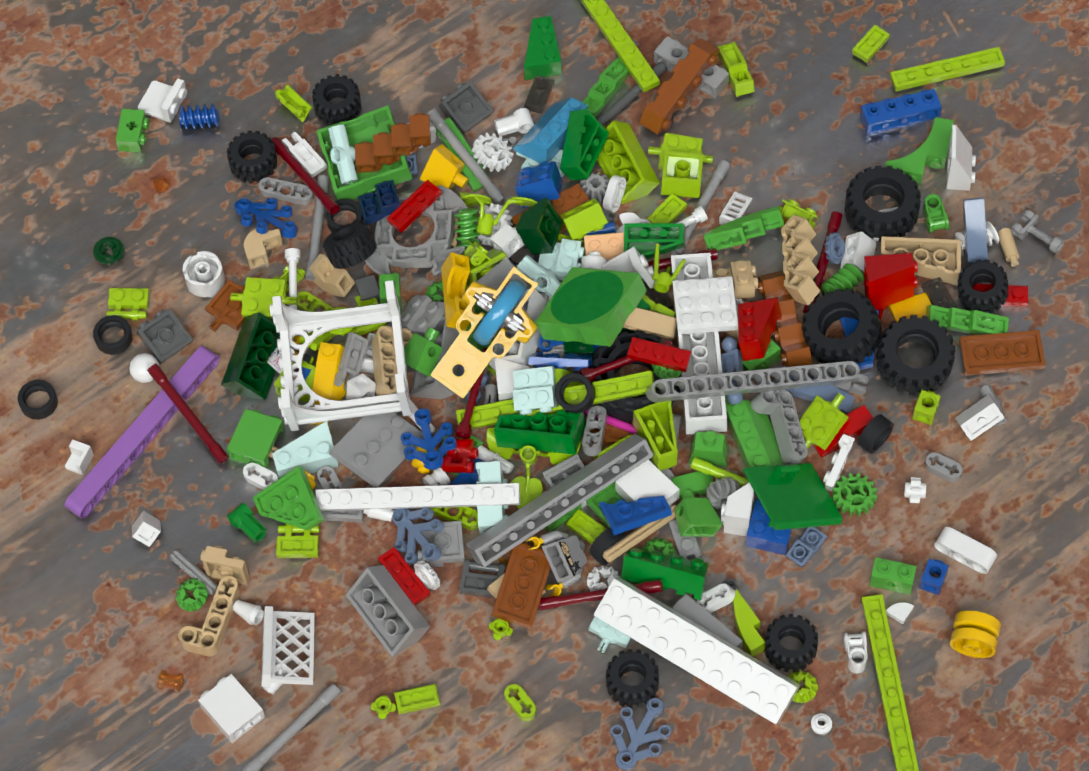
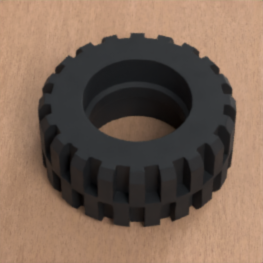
M879 165L875 166L874 169L869 167L864 169V173L859 172L856 174L855 178L849 183L845 200L846 219L850 222L851 228L853 230L857 229L858 232L862 231L871 239L874 237L879 238L878 242H881V237H904L906 231L910 232L918 220L921 193L918 190L916 181H912V177L908 173L903 174V170L899 168L897 170L892 169V166L881 167ZM875 195H886L895 199L900 207L891 212H878L871 209L865 201Z
M836 289L833 293L830 291L826 292L825 296L817 297L815 303L809 305L807 308L808 313H804V322L802 323L803 336L810 347V352L820 363L853 361L860 364L864 362L865 357L869 358L873 354L872 350L877 349L879 345L878 340L882 337V326L874 305H872L868 297H864L860 292L854 293L851 289H846V291ZM841 318H852L859 321L855 331L845 338L831 339L825 336L829 326Z
M911 315L910 319L904 316L899 318L898 323L893 321L889 325V329L886 328L884 330L876 354V359L878 360L877 368L881 371L883 380L888 379V385L891 388L896 386L898 392L908 391L909 395L914 396L916 392L921 393V390L935 391L938 389V385L942 386L951 373L956 352L955 345H952L954 341L950 334L947 335V328L945 326L940 327L937 320L930 321L928 316L924 315L922 318H917V315ZM918 342L927 346L932 351L935 359L928 367L912 368L905 365L899 359L897 349L905 343Z

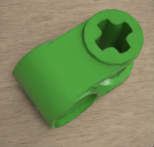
M936 194L928 195L923 205V214L928 233H933V231L940 229L949 230V220L945 213L942 199Z

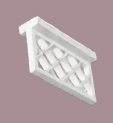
M265 606L261 687H270V683L313 685L315 613L273 611V606ZM277 618L286 619L289 623L282 627L277 622ZM301 619L310 620V624L304 628L297 622ZM291 626L299 630L294 636L287 631ZM282 633L288 638L283 644L276 639ZM303 634L309 639L304 645L297 640ZM292 642L299 647L293 653L286 648ZM280 651L288 655L283 661L276 656ZM301 652L309 656L304 662L297 657ZM291 660H294L299 665L293 670L286 665ZM280 668H283L288 673L285 676H275V672ZM303 668L309 674V678L299 677L296 673Z

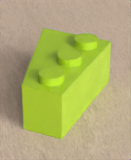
M671 401L657 402L633 411V425L638 435L647 441L654 455L651 457L654 465L660 471L676 466L678 451Z

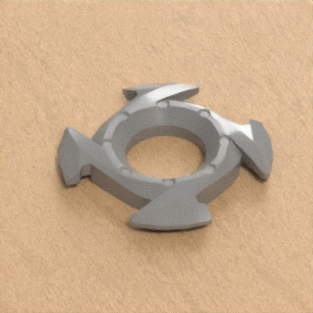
M441 185L438 186L442 192V195L439 197L440 201L436 200L421 214L433 220L435 225L434 232L428 241L417 247H404L395 242L393 236L395 228L386 219L390 215L377 221L375 230L377 248L365 260L366 265L377 275L390 274V265L400 268L433 267L431 271L434 277L441 273V266L451 252L462 255L465 251V246L450 249L454 233V214L459 213L458 209L467 208L463 200L452 190ZM398 195L400 205L409 197H399Z

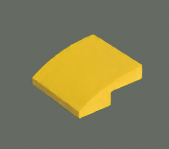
M922 293L889 305L888 309L894 320L898 323L899 318L904 316L907 319H910L911 315H917V318H922L923 315L926 316L927 306L932 304L927 294Z

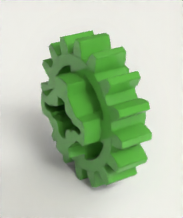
M849 473V478L841 476V482L836 481L832 492L834 494L832 500L836 502L837 508L842 507L843 514L848 511L850 517H852L853 513L860 517L862 511L868 514L869 508H874V502L877 501V488H873V481L867 482L868 476L862 479L860 478V473L856 477Z

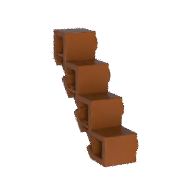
M702 38L689 46L687 49L689 54L684 60L680 59L672 70V77L669 81L665 80L656 92L657 97L654 102L651 103L649 101L644 109L639 124L657 135L670 128L673 113L686 106L688 101L686 98L689 91L701 85L704 70L715 66L718 61L717 55L720 49Z
M423 113L409 116L410 124L397 123L396 125H391V134L381 132L373 135V143L361 142L360 144H355L357 173L378 172L382 170V165L390 166L399 161L400 156H409L417 152L418 147L431 145L429 115Z
M782 271L758 276V293L762 294L763 300L778 298L782 316L777 321L775 333L773 332L772 335L774 341H777L781 349L780 359L782 365H785V367L813 365L810 347L804 340L802 323L796 316L794 299L789 295L788 290L784 286L785 274Z

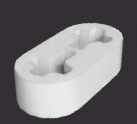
M618 175L611 177L603 199L604 210L615 213L619 209L626 188V179Z
M249 463L243 468L245 480L262 490L272 484L269 483L267 485L265 480L270 481L273 479V483L278 480V476L274 472L256 463ZM254 470H256L257 475L252 474L251 476H249V471L253 472Z
M720 584L704 592L701 601L697 600V603L706 611L712 613L730 604L735 598V590L727 584Z

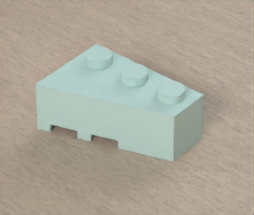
M327 421L272 453L279 479L297 466L303 467L310 474L317 472L322 466L338 467V461L329 455L334 445Z
M500 461L475 463L478 473V482L476 484L508 483V479H504ZM509 505L477 506L480 535L508 517V515H505V509H509Z

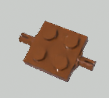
M229 280L205 307L206 312L216 318L209 325L211 330L216 332L221 324H226L236 331L242 326L245 319L241 315L242 301H231L230 296L231 292L243 293L245 285H238Z

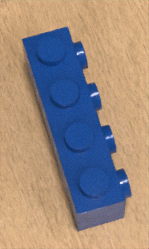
M935 89L922 90L918 93L905 94L893 99L888 98L876 103H867L861 106L860 118L866 134L870 135L933 120L935 117L940 118L942 106Z

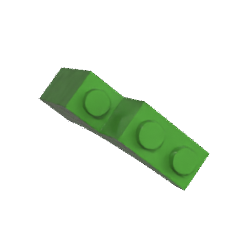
M935 117L932 130L926 141L913 153L900 159L886 161L885 167L892 166V169L897 170L899 168L903 170V174L908 173L912 177V181H916L919 185L922 184L925 166L945 169L954 120Z

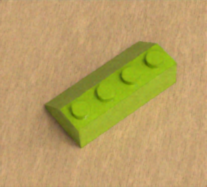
M613 120L605 128L609 135L597 160L604 174L608 176V180L614 175L626 179V188L621 201L623 205L648 195L660 182L629 123Z

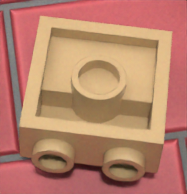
M750 261L730 262L731 268L712 270L713 278L732 276L735 299L755 297V289H758V278L756 277L755 265H751Z
M207 546L206 549L202 550L201 561H203V569L209 578L221 580L225 576H233L238 584L248 586L250 577L245 561L238 557L229 558L227 550L221 546Z

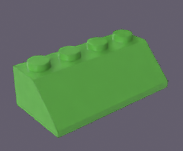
M742 400L740 404L726 405L727 425L745 468L785 465L781 459L775 432L767 414L755 412L751 407V401Z

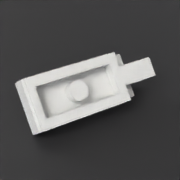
M843 434L839 440L840 452H835L831 462L834 466L831 472L827 471L823 480L826 483V490L833 491L835 483L839 480L849 457L855 438Z

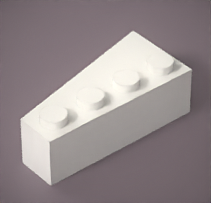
M527 289V290H526L525 294L523 295V297L521 298V300L519 301V303L517 304V306H516V307L514 308V310L512 311L513 314H515L516 316H518L520 319L523 320V323H524V319L522 318V316L520 315V313L518 312V314H516V313H514V311H515V309L518 307V305L520 304V302L522 301V299L525 297V295L527 294V292H528L530 289ZM535 289L523 305V309L534 322L545 308L546 300ZM505 324L502 325L501 329L503 327L507 328L506 334L512 337L516 334ZM538 327L526 344L515 341L508 353L500 359L533 368V365H528L529 356L536 352L540 334ZM501 343L494 345L495 354L501 355L504 353L505 348ZM493 357L488 364L496 371L495 357Z

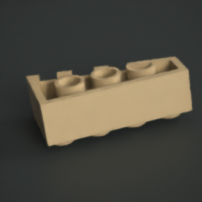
M881 237L880 255L912 253L913 260L917 261L918 272L914 273V275L958 286L959 273L961 272V240Z

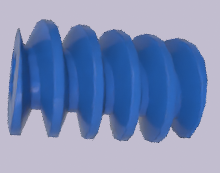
M204 104L202 110H200L199 105H196L194 111L191 105L188 106L187 111L181 106L179 112L181 130L183 125L186 130H189L191 124L194 129L198 128V124L204 129L206 123L209 128L213 127V123H215L217 128L220 127L219 110L215 108L214 104H211L210 109Z

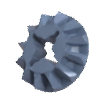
M836 232L830 233L826 237V243H824L826 247L824 252H826V258L829 259L831 264H839L842 262L845 254V244L840 234Z

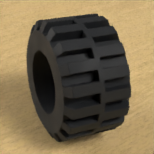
M335 74L334 77L329 75L327 79L322 78L320 83H316L315 89L312 91L314 111L320 121L323 120L324 124L330 123L331 126L339 122L353 120L356 118V115L360 114L362 106L358 85L354 83L353 79H347L345 75L340 77L339 74ZM334 98H344V99H345L344 101H342V102H340V103H330V102H329L330 100H332V99H334Z
M252 130L245 134L244 132L240 133L239 137L235 136L233 141H230L229 148H227V157L231 172L237 179L240 178L242 182L247 180L249 183H253V181L259 183L261 179L268 177V175L272 176L274 173L273 169L277 167V155L274 143L270 137L267 138V134H260V131L252 133ZM250 154L260 155V157L254 160L244 159Z
M357 222L344 225L333 231L323 241V248L331 264L337 269H343L365 261L375 252L377 244L367 224Z
M981 259L977 260L975 264L972 261L969 263V267L965 266L962 269L963 273H959L958 295L962 305L965 304V308L968 311L972 309L994 313V309L998 311L1001 308V304L1004 305L1006 303V298H1008V279L1002 266L998 267V263H990V260L986 259L985 262H981ZM979 282H988L994 286L987 292H978L972 288Z
M789 614V617L781 615L780 620L775 618L772 625L769 624L765 634L764 650H766V657L770 658L769 662L772 665L776 664V668L779 670L781 667L785 668L784 672H789V669H793V672H797L798 668L806 669L807 664L811 665L817 653L818 633L815 632V626L810 625V621L807 618L802 620L801 615L793 617V614ZM792 636L798 638L803 643V646L796 650H788L781 646L779 641L784 637Z
M628 649V653L621 651L619 652V657L614 655L612 662L609 661L606 669V687L608 688L609 695H612V699L615 702L619 700V705L623 707L625 704H628L630 708H633V705H637L638 708L642 707L643 702L647 704L650 698L656 696V691L658 692L659 669L658 665H655V660L653 658L649 659V654L646 652L644 655L641 654V650L638 649L636 652ZM634 671L642 674L645 679L638 685L630 686L623 683L620 678L625 673Z

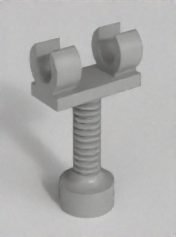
M1025 210L1021 219L1027 225L1023 228L1020 224L1014 223L1010 227L1012 235L1023 240L1028 233H1031L1049 244V250L1057 254L1065 241L1058 236L1052 238L1036 228L1035 225L1038 223L1039 216L1034 215L1030 210Z

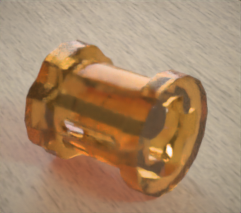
M161 670L157 686L159 689H163V687L174 689L175 692L179 693L183 686L184 675L180 673L178 675L170 674L166 670Z

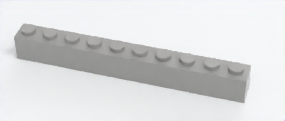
M637 434L632 435L467 543L466 546L474 560L482 567H486L653 457L654 455L647 441Z

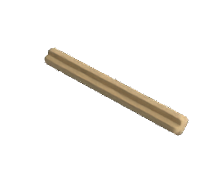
M670 506L671 516L642 525L605 550L603 558L607 562L613 561L674 519L677 506Z

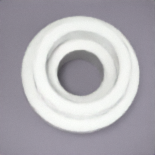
M816 714L811 720V728L817 734H827L832 728V720L826 714ZM824 721L826 724L824 726H820L818 722Z

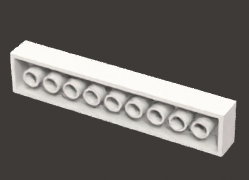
M710 253L671 255L672 275L682 259H685V263L675 281L713 278ZM677 332L678 348L691 351L687 371L683 372L681 377L722 373L718 332L679 335ZM713 381V386L719 389L718 384ZM693 383L694 388L700 391L699 386ZM725 396L683 400L686 434H695L698 431L727 432Z
M620 577L613 579L594 613V616L774 724L781 721L801 686Z

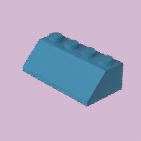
M572 97L554 103L514 146L513 150L540 164L546 161L550 162L564 147L570 111L588 109V105Z

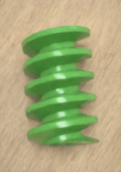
M477 208L458 209L459 213L454 214V217L460 218L459 221L455 222V225L460 226L455 232L461 234V236L456 238L457 241H461V244L456 245V247L465 246L466 250L470 245L467 240L472 244L474 241L478 244L480 243V239L475 238L480 235L475 230L478 223H474L479 220V216L473 215L478 212Z
M847 263L837 273L833 274L832 278H829L826 283L821 285L822 295L825 296V293L829 291L833 293L836 289H842V291H846V289L854 290L853 286L857 287L859 286V281H864V275L857 267Z

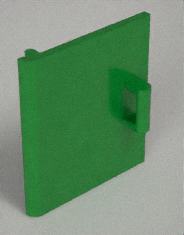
M811 463L747 467L743 469L771 520L768 524L769 527H773L774 530L842 524L841 514Z

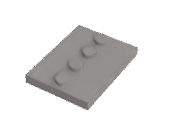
M395 412L363 416L330 450L329 455L373 487L380 488L407 460L404 455V449L409 446L402 444L401 435L405 432H410L413 436L424 440L423 433Z

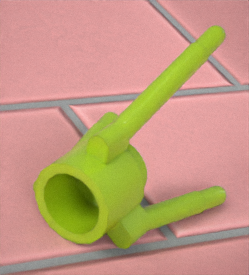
M658 243L655 245L654 274L652 277L655 282L653 287L660 293H666L669 291L670 285H673L672 281H675V278L682 269L685 259H682L672 276H670V266L667 267L666 272L658 274Z

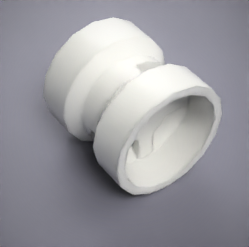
M441 467L435 469L431 475H426L422 478L425 486H443L451 483L448 475Z

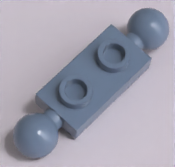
M726 337L722 341V348L726 351V353L721 354L722 373L743 371L742 354L737 349V340L733 337ZM732 380V384L735 387H738L737 382L735 380ZM743 394L727 395V401L731 405L740 404L743 400Z

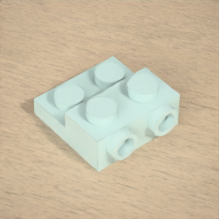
M562 239L561 243L556 242L552 254H540L538 264L545 270L552 271L557 280L563 281L572 267L581 268L579 261L584 256L585 247H582L581 241Z
M553 366L513 371L515 389L513 390L514 411L520 412V415L532 414V410H540V413L552 412V408L558 407L555 398L556 381Z

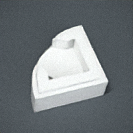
M896 603L886 610L887 616L904 624L913 611L914 605Z

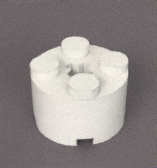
M207 251L197 252V255L188 257L183 264L185 282L188 291L199 297H215L225 283V275L222 264L215 254Z

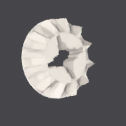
M421 560L414 564L415 574L427 588L436 590L440 587V579L428 563Z
M602 565L601 567H594L587 578L589 590L608 589L613 579L619 577L618 571L616 572L612 566L606 567ZM599 575H601L603 578H607V577H608V579H607V584H608V586H607L606 584H604L603 582L598 583V582H600V576H599Z

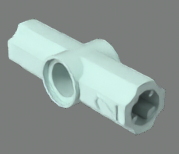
M332 126L328 129L333 147L330 153L331 160L334 164H337L342 185H349L352 180L355 183L358 181L354 165L355 149L349 145L345 126Z
M526 255L517 266L519 272L533 282L538 283L536 290L544 292L550 298H552L561 284L552 271L545 270L529 255ZM542 277L547 280V284L542 282Z

